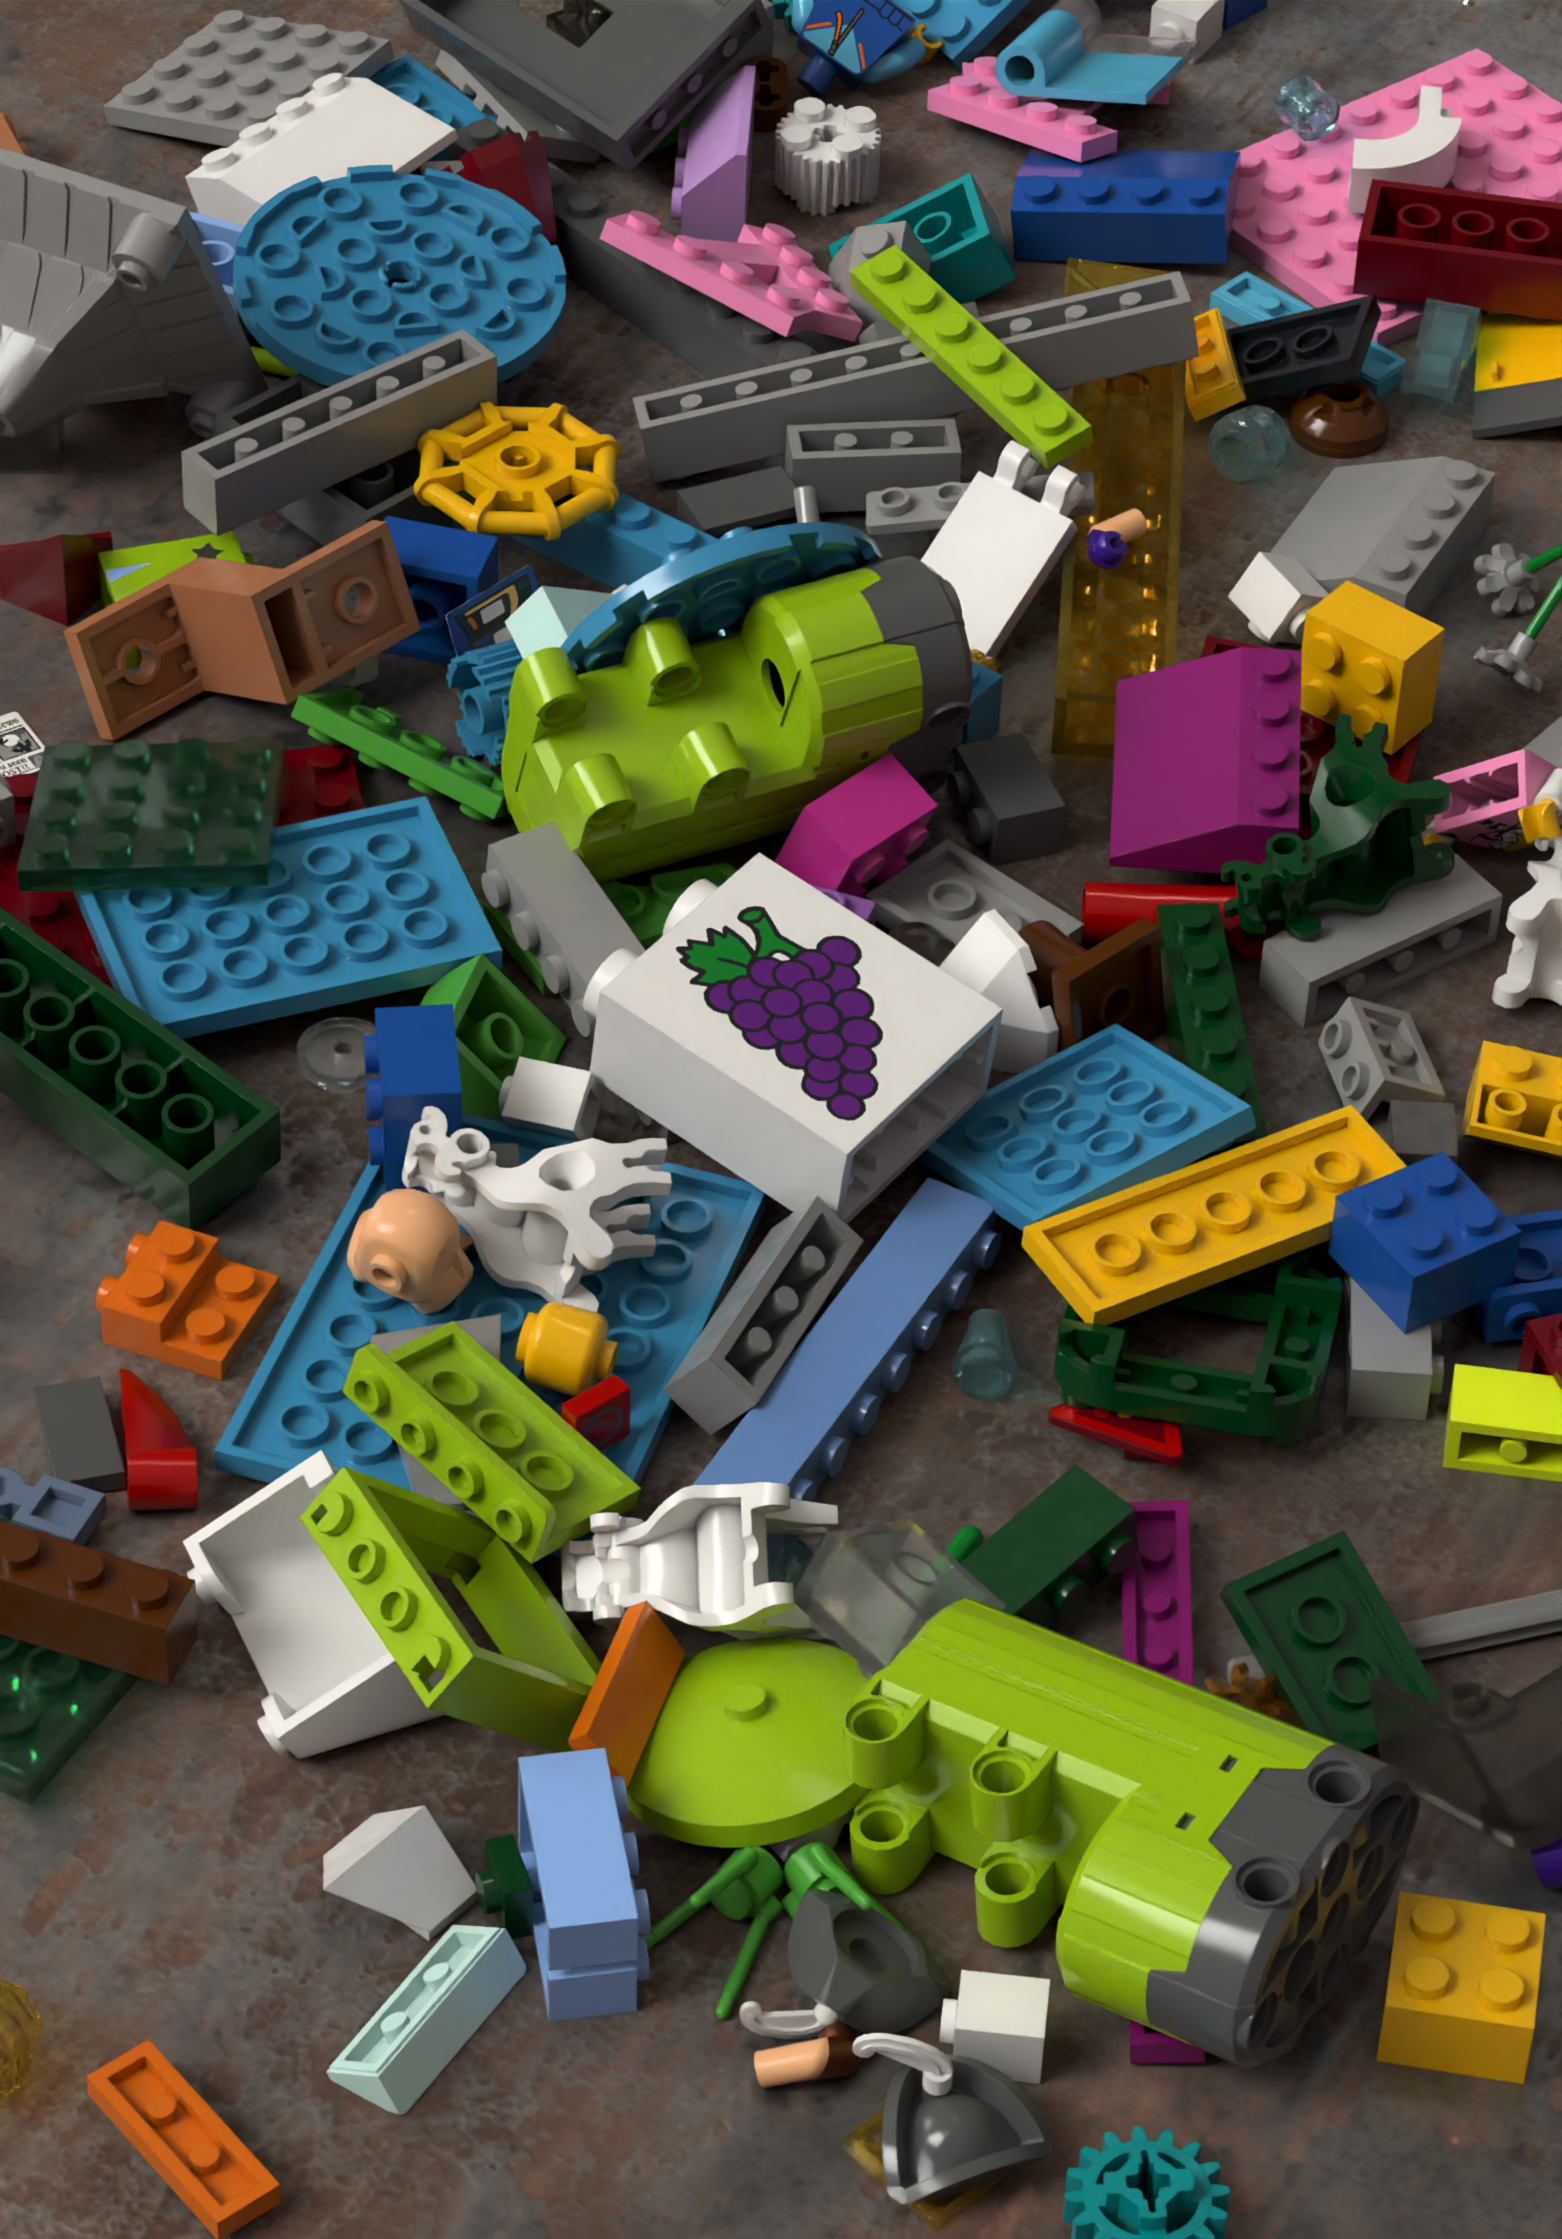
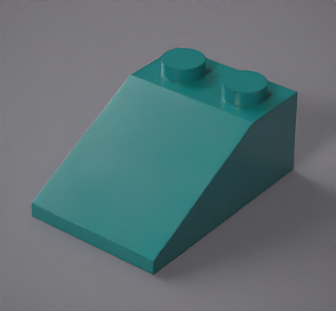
M970 172L868 224L876 225L907 221L931 257L929 276L959 304L970 303L984 295L993 294L1004 285L1017 279L998 218ZM851 234L828 245L832 260Z

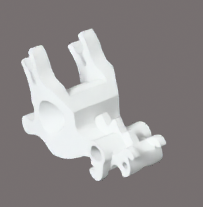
M1562 834L1553 839H1548L1546 836L1535 840V846L1540 851H1547L1549 846L1554 849V854L1546 862L1528 861L1527 871L1537 883L1530 891L1512 902L1509 907L1506 927L1516 936L1513 940L1507 972L1498 977L1492 994L1493 1002L1504 1008L1515 1009L1521 1007L1529 998L1548 999L1562 1006Z
M433 1106L424 1107L421 1116L422 1120L412 1127L402 1171L404 1185L408 1189L414 1186H421L427 1189L432 1196L451 1211L458 1223L473 1238L483 1267L498 1284L509 1288L529 1290L541 1295L548 1302H560L597 1313L599 1302L590 1291L579 1283L580 1278L592 1275L597 1270L600 1271L608 1267L610 1263L618 1260L652 1257L656 1248L655 1235H638L630 1231L648 1227L651 1216L649 1204H634L622 1206L611 1211L605 1210H609L617 1203L632 1197L669 1195L672 1186L671 1173L652 1171L646 1167V1165L664 1164L667 1153L665 1138H646L617 1144H610L590 1138L543 1149L520 1166L503 1168L496 1165L497 1154L494 1151H489V1139L481 1131L473 1128H464L455 1131L450 1138L447 1137V1119L439 1108Z
M755 1482L684 1487L666 1499L646 1522L638 1518L619 1516V1513L606 1512L590 1515V1527L594 1533L593 1540H568L561 1547L562 1608L568 1617H571L572 1621L584 1622L593 1620L597 1625L611 1630H618L627 1608L647 1600L655 1611L663 1612L684 1623L711 1632L721 1631L740 1640L785 1637L826 1643L831 1639V1630H838L842 1626V1606L794 1604L793 1583H769L767 1533L824 1536L827 1533L826 1527L838 1525L837 1505L790 1498V1487L788 1485Z

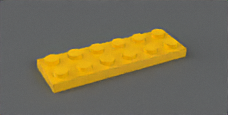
M1348 1105L1185 1166L1177 1171L1025 1226L1023 1228L1021 1246L1085 1323L1107 1326L1330 1240L1336 1196L1407 1166L1352 1105Z

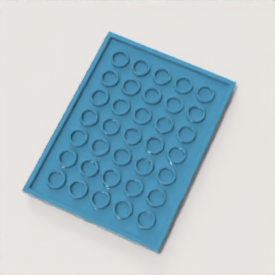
M462 1113V1129L473 1128L481 1131L489 1139V1144L518 1143L519 1166L529 1161L543 1149L578 1142L577 1140ZM369 1160L214 1450L215 1469L272 1483L322 1450L339 1470L345 1466L411 1491L397 1442L367 1414L360 1410L342 1391L354 1355L358 1349L370 1344V1335L449 1323L451 1321L455 1322L501 1314L500 1363L558 1415L562 1416V1403L574 1396L530 1384L525 1378L524 1365L515 1363L516 1348L527 1314L529 1312L538 1314L541 1308L549 1302L541 1295L529 1290L509 1288L498 1284L483 1267L474 1242L464 1251L474 1268L473 1277L468 1286L439 1312L423 1315L410 1302L387 1294L372 1284L356 1281L347 1265V1251L359 1216L364 1211L373 1208L381 1195L390 1192L385 1191L383 1165L370 1166ZM668 1162L661 1164V1170L671 1173L672 1186L669 1195L632 1197L617 1203L609 1210H605L611 1211L622 1206L634 1204H649L651 1216L648 1227L630 1231L638 1235H655L656 1248L652 1257L629 1258L612 1262L608 1267L600 1271L597 1270L592 1275L582 1276L579 1282L599 1302L597 1313L605 1316L608 1321V1340L619 1343L618 1355L611 1377L617 1375L630 1387V1435L604 1449L601 1453L638 1486L676 1406V1402L663 1389L724 1300L767 1207L768 1200L767 1194L747 1181ZM427 1189L418 1190L431 1195ZM459 1224L460 1232L470 1236L467 1230ZM597 1379L595 1385L603 1380ZM591 1531L574 1541L593 1540L594 1533ZM561 1548L549 1555L561 1558Z

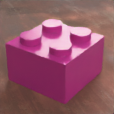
M889 753L806 805L774 862L810 885L832 889L865 899V895L868 894L869 890L877 885H881L910 865L907 858L928 838L930 832L926 829V826L937 809L938 804L899 761Z

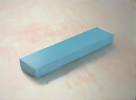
M1247 271L1211 292L1209 305L1210 309L1218 308L1222 316L1240 326L1314 309ZM1371 341L1358 377L1351 379V381L1363 382L1370 391L1380 398L1410 378L1412 362Z

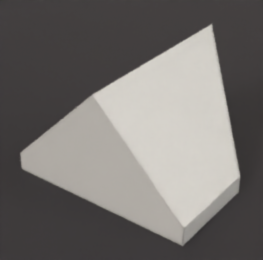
M425 1805L373 1814L323 1855V1890L397 1919L427 1941L434 1938L478 1900L475 1883Z

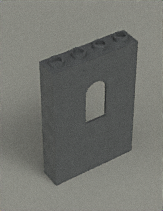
M399 0L415 32L628 172H631L772 28L762 0H592L613 15L578 48L525 14L519 7V0Z

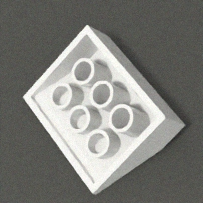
M331 73L315 80L312 84L313 90L304 96L290 99L280 104L276 108L277 114L266 122L257 123L242 130L239 133L240 139L228 148H221L204 156L201 160L203 165L185 176L199 214L245 226L252 215L264 203L279 192L305 179L317 176L321 182L346 177L347 168L366 165H392L393 173L409 174L459 138L456 130L373 81L367 78L343 77L341 73Z

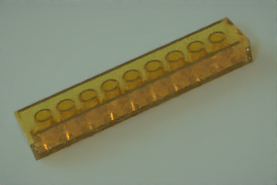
M1182 360L1172 366H1156L1126 373L1124 376L1116 379H1100L1072 386L1071 407L1092 426L1094 442L1069 456L1067 469L1073 472L1092 471L1094 473L1095 513L1067 517L1074 521L1078 530L1062 553L1051 754L1113 758L1117 681L1176 665L1186 360ZM1136 508L1141 511L1147 522V532L1126 543L1128 551L1122 564L1110 570L1101 569L1093 564L1087 553L1090 528L1130 509Z

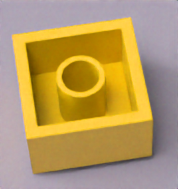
M1346 580L1306 612L1301 648V710L1336 727L1339 713L1350 715L1352 732L1360 740H1363V734L1371 732L1376 722L1387 724L1388 740L1383 751L1393 755L1432 722L1445 628Z
M1399 1891L1390 1946L1376 2061L1524 2084L1535 2028L1546 1914Z

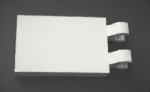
M1013 440L1002 451L993 478L978 471L920 560L930 566L954 587L961 604L971 660L987 668L993 662L1077 532L1078 528L1074 521L1067 518V516L1079 503L1086 490L1085 486L1077 482L1079 476L1076 473L1058 465L1047 480L1040 503L1020 493L1024 485L1036 472L1039 463L1030 458L1032 453L1030 449Z

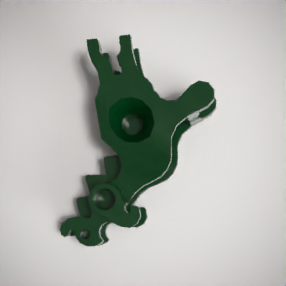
M1339 713L1335 727V745L1320 760L1309 799L1312 838L1302 840L1293 833L1284 832L1276 834L1267 840L1265 847L1266 859L1261 865L1240 860L1223 864L1220 870L1221 880L1228 882L1232 878L1235 879L1237 897L1229 899L1224 903V917L1233 918L1235 915H1238L1241 929L1251 934L1266 933V924L1274 920L1277 924L1282 925L1293 938L1300 941H1312L1320 936L1322 925L1319 918H1313L1311 921L1310 913L1332 907L1358 913H1377L1385 906L1388 898L1400 889L1418 883L1442 879L1451 874L1455 867L1452 847L1443 842L1424 845L1421 832L1426 831L1425 816L1446 812L1452 805L1450 786L1440 779H1428L1403 784L1390 777L1388 763L1382 756L1388 740L1387 724L1376 722L1371 732L1363 734L1362 746L1356 747L1355 733L1352 732L1351 716Z

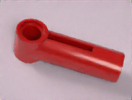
M1084 881L1081 918V922L1084 923L1083 943H1101L1140 918L1155 925L1157 905L1218 903L1227 947H1235L1239 954L1248 959L1261 961L1264 940L1273 937L1278 932L1285 931L1282 925L1272 920L1266 924V933L1251 934L1241 929L1238 915H1235L1233 918L1224 917V903L1229 899L1237 898L1236 885Z

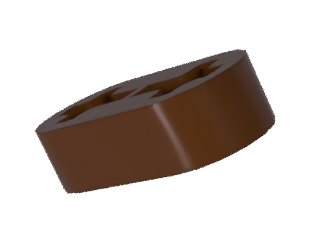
M755 56L747 59L742 64V67L745 65L756 66L754 131L773 132L777 130V124L781 123V118H787V66L783 61L775 57Z

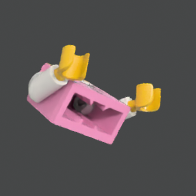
M1521 749L1433 777V779H1440L1449 784L1452 805L1448 811L1435 815V819L1426 827V831L1422 832L1421 836L1424 845L1440 842L1451 845L1455 840L1502 852H1512L1535 845V840L1547 836L1548 839H1553L1562 834V768L1554 766L1527 749Z

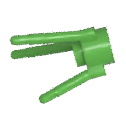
M821 1841L809 1843L794 1852L785 1863L782 1871L783 1880L792 1891L782 1899L781 1904L792 1919L805 1892L811 1889H821L847 1896L864 1911H869L873 1908L912 1935L862 1887L828 1843ZM931 1954L938 1966L943 1970L942 1964Z
M759 1846L737 1848L699 1890L651 1927L650 1933L644 1934L647 1950H649L710 1901L727 1918L733 1920H741L744 1917L751 1916L754 1918L717 2005L715 2014L719 2019H726L730 2015L768 1926L783 1909L780 1901L774 1896L783 1884V1872L779 1863L769 1852Z

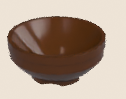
M1350 380L1340 385L1328 383L1308 388L1295 398L1289 413L1288 429L1296 443L1312 453L1338 459L1358 458L1377 451L1385 443L1389 432V413L1385 404L1363 382Z

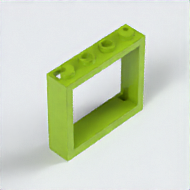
M343 1466L299 1518L427 1709L558 1753L573 1751L567 1741L602 1664L532 1564L503 1540L480 1517ZM426 1571L452 1580L502 1655L478 1647ZM435 1670L443 1672L445 1676L433 1689L427 1679Z

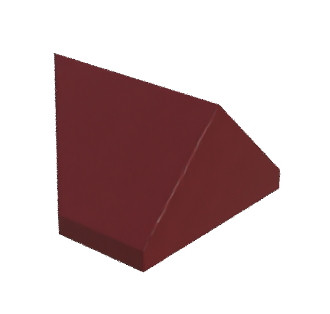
M111 532L85 535L61 534L40 541L0 546L1 600L69 626L100 598L98 553L113 550Z

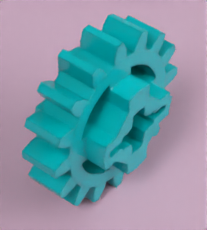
M1134 2126L1131 2141L1123 2143L1111 2131L1106 2132L1103 2136L1102 2153L1094 2148L1084 2146L1080 2150L1078 2168H1068L1062 2212L1063 2222L1072 2223L1071 2239H1224L1230 2191L1228 2186L1219 2184L1221 2166L1217 2161L1199 2165L1201 2145L1194 2141L1180 2150L1173 2146V2131L1165 2129L1161 2133L1158 2141L1147 2140L1142 2126Z

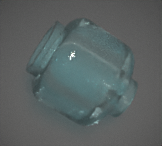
M1261 405L1243 407L1223 416L1214 424L1208 438V452L1211 462L1218 473L1227 480L1239 484L1255 482L1275 473L1285 464L1290 454L1291 438L1287 425L1278 413L1269 407Z

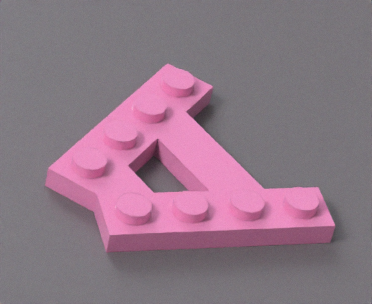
M984 56L975 58L973 63L962 62L961 76L950 78V83L928 90L927 110L1080 163L1117 151L1118 131L1098 125L1097 120L1090 116L1103 103L1114 102L1024 97L1011 94L997 80L995 72L997 57ZM1170 81L1147 104H1169Z
M636 210L606 220L599 239L785 337L809 330L856 342L863 322L848 305L849 299L835 290L830 283L831 277L817 268L812 262L813 256L802 249L794 240L795 234L780 225L766 223L764 228L744 223L737 242L695 239L686 235H677L675 237L659 228L661 222L658 219Z

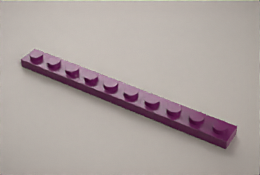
M1188 1500L1127 1502L1135 1508L1138 1550L1130 1564L1121 1572L1123 1658L1194 1686ZM1129 2019L1131 2064L1205 2062V2051Z

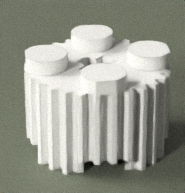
M814 97L797 100L794 103V113L789 112L787 113V118L782 117L781 123L777 124V130H775L773 185L783 190L784 195H791V199L796 200V206L800 208L801 213L810 211L811 215L821 213L822 217H826L827 214L835 213V208L839 204L849 206L851 201L854 203L859 202L860 205L866 202L872 203L874 197L877 196L879 187L881 146L880 128H877L876 114L869 107L854 106L844 109L843 105L833 107L832 104H828L826 106L822 100Z

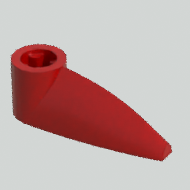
M120 1368V1398L128 1511L198 1508L196 1448L191 1447L182 1424L162 1397L132 1371Z

